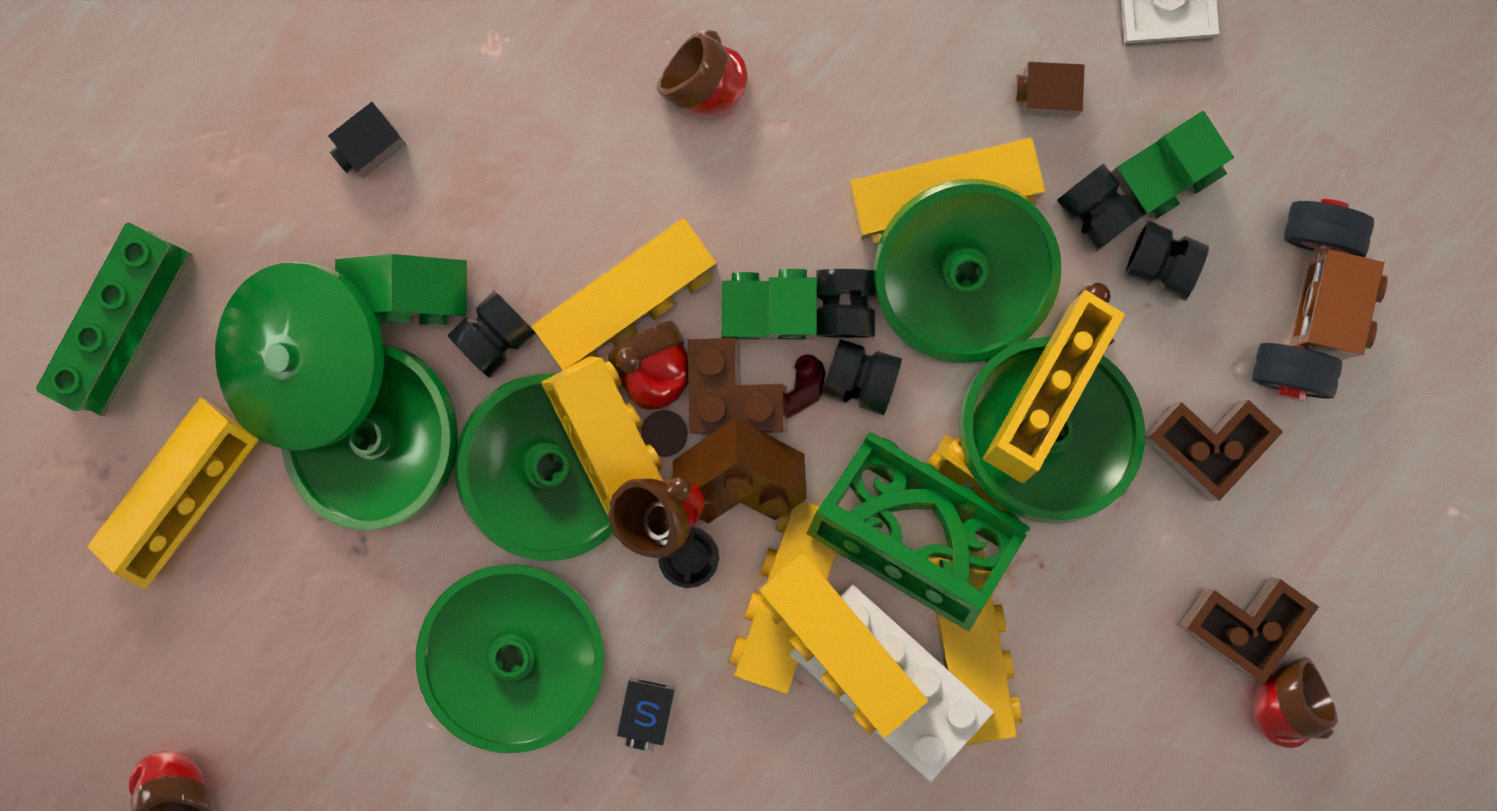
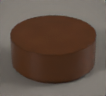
M660 410L646 418L641 428V437L645 445L650 444L655 449L658 456L669 457L677 454L685 446L688 430L684 420L678 414L668 410Z

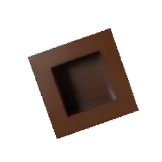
M1028 62L1024 68V74H1016L1014 99L1015 102H1022V115L1078 117L1083 111L1085 64Z

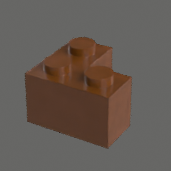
M736 338L688 339L689 433L712 434L734 417L764 433L788 432L787 386L784 384L741 385L739 340Z
M1250 400L1238 401L1212 430L1186 405L1180 402L1172 404L1146 432L1145 442L1209 501H1220L1283 431Z
M736 417L673 460V476L685 477L689 483H695L700 488L705 501L702 513L698 519L708 524L739 503L776 520L807 499L804 453L761 432L759 429Z
M1270 577L1246 611H1243L1216 590L1204 588L1178 626L1247 676L1265 684L1319 606L1283 580Z

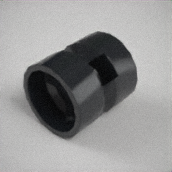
M1104 163L1057 199V202L1072 220H1081L1083 222L1081 232L1096 251L1144 215L1128 194L1120 195L1117 192L1120 183Z
M1148 220L1134 245L1124 276L1147 286L1156 281L1160 284L1161 292L1186 301L1201 274L1208 255L1209 245L1187 236L1176 240L1171 229Z
M816 270L817 298L823 301V306L817 309L816 337H875V310L868 306V302L875 298L873 270ZM841 294H850L851 305L839 304Z
M495 290L476 308L478 317L475 320L465 317L447 335L460 351L488 378L508 361L506 354L508 348L518 350L536 334L527 322Z
M839 339L821 396L845 404L851 399H856L859 408L884 416L898 377L902 358L880 351L870 356L866 354L864 346Z
M692 526L686 543L678 552L672 556L658 559L659 568L664 577L676 586L683 588L699 587L708 582L716 572L720 559L719 548L713 536L704 529Z

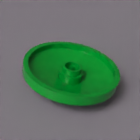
M959 179L944 182L921 192L908 201L887 225L880 238L874 258L873 279L875 293L882 312L892 329L905 343L918 352L931 358L953 363L989 360L1007 347L1027 340L1047 318L1056 300L1060 286V249L1055 234L1046 218L1028 198L1006 185L983 179Z
M290 262L271 265L254 273L231 296L223 311L217 329L215 365L223 396L230 410L245 429L261 441L274 447L286 450H309L326 447L344 439L367 417L375 403L381 386L384 369V349L382 335L375 314L364 295L350 280L337 271L320 264Z
M1042 337L1025 340L1007 347L990 359L970 383L962 402L959 435L962 452L971 474L985 493L996 503L1013 514L1040 523L1063 524L1083 520L1097 514L1117 500L1129 487L1138 472L1143 458L1146 434L1145 421L1140 402L1133 387L1119 368L1103 355L1036 474L1022 484L984 461V455L1051 338Z
M383 343L384 369L381 386L375 403L364 421L351 434L332 445L309 450L281 449L289 478L301 498L316 513L328 521L355 530H378L395 527L420 515L441 494L455 463L458 428L455 410L447 389L436 373L419 357L405 349Z
M556 373L525 375L493 390L476 406L466 421L458 440L455 455V481L458 495L466 514L474 526L489 541L503 550L523 558L538 561H559L582 555L602 544L613 534L609 518L541 384L542 381Z
M503 564L491 566L470 573L453 583L437 598L427 613L421 626L416 646L417 679L421 693L432 714L458 739L479 749L497 753L528 752L545 747L565 736L583 719L592 706L601 686L604 673L605 650L603 637L597 619L588 603L563 579L550 572L528 565Z

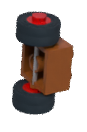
M1321 199V202L1295 201L1291 204L1284 232V240L1294 246L1314 251L1316 255L1309 257L1290 345L1261 343L1256 356L1252 381L1259 385L1278 390L1277 396L1291 400L1305 401L1306 396L1332 399L1337 393L1342 360L1364 355L1365 348L1371 349L1377 333V322L1372 321L1375 303L1382 302L1388 283L1387 275L1382 274L1385 262L1365 258L1369 250L1370 237L1374 228L1373 217L1349 208V204L1332 199Z

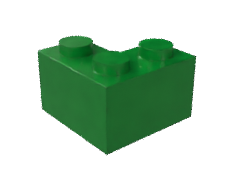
M1203 110L1163 135L1149 147L1117 166L1111 173L1120 183L1119 186L1125 195L1128 194L1144 214L1142 217L1152 212L1156 219L1180 205L1176 198L1178 194L1189 187L1197 194L1228 174L1223 166L1234 159V156Z
M399 254L335 259V271L345 276L361 291L371 306L379 325H381V317L382 323L408 324L410 323V316L419 317V325L447 326V317L466 316L467 260Z
M779 269L778 277H769V281H759V273L734 272L731 273V281H722V338H736L737 340L815 339L817 335V278L807 277L806 269Z

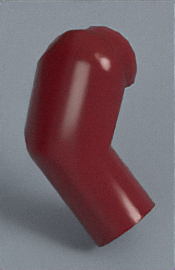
M802 355L795 362L794 368L797 371L794 389L787 393L786 398L787 419L815 404L822 397L826 372L823 363L814 355Z

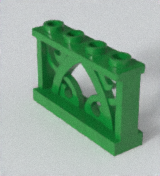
M126 223L36 386L37 392L72 411H92L99 416H104L192 253L151 231L144 230L132 223Z
M868 433L835 486L816 511L806 534L969 632L1029 533L1030 527L1021 522L1013 513L1001 510L982 499L973 489L961 486L940 474L931 464L920 462L900 450L894 442L880 438L874 433ZM867 469L891 482L890 484H884L879 481L876 475L873 482L874 491L878 495L876 497L868 492L862 481V473ZM851 487L862 504L848 512L838 505ZM908 509L933 510L944 530L949 547L928 545L916 551L902 544V531L899 522L891 512ZM884 523L890 532V536L876 529V527L882 528ZM975 533L998 546L999 553L990 558L970 555L969 551L978 552L985 549L988 543L978 541ZM939 557L944 559H940V567L928 560V558ZM969 567L976 570L991 571L980 590L967 583Z

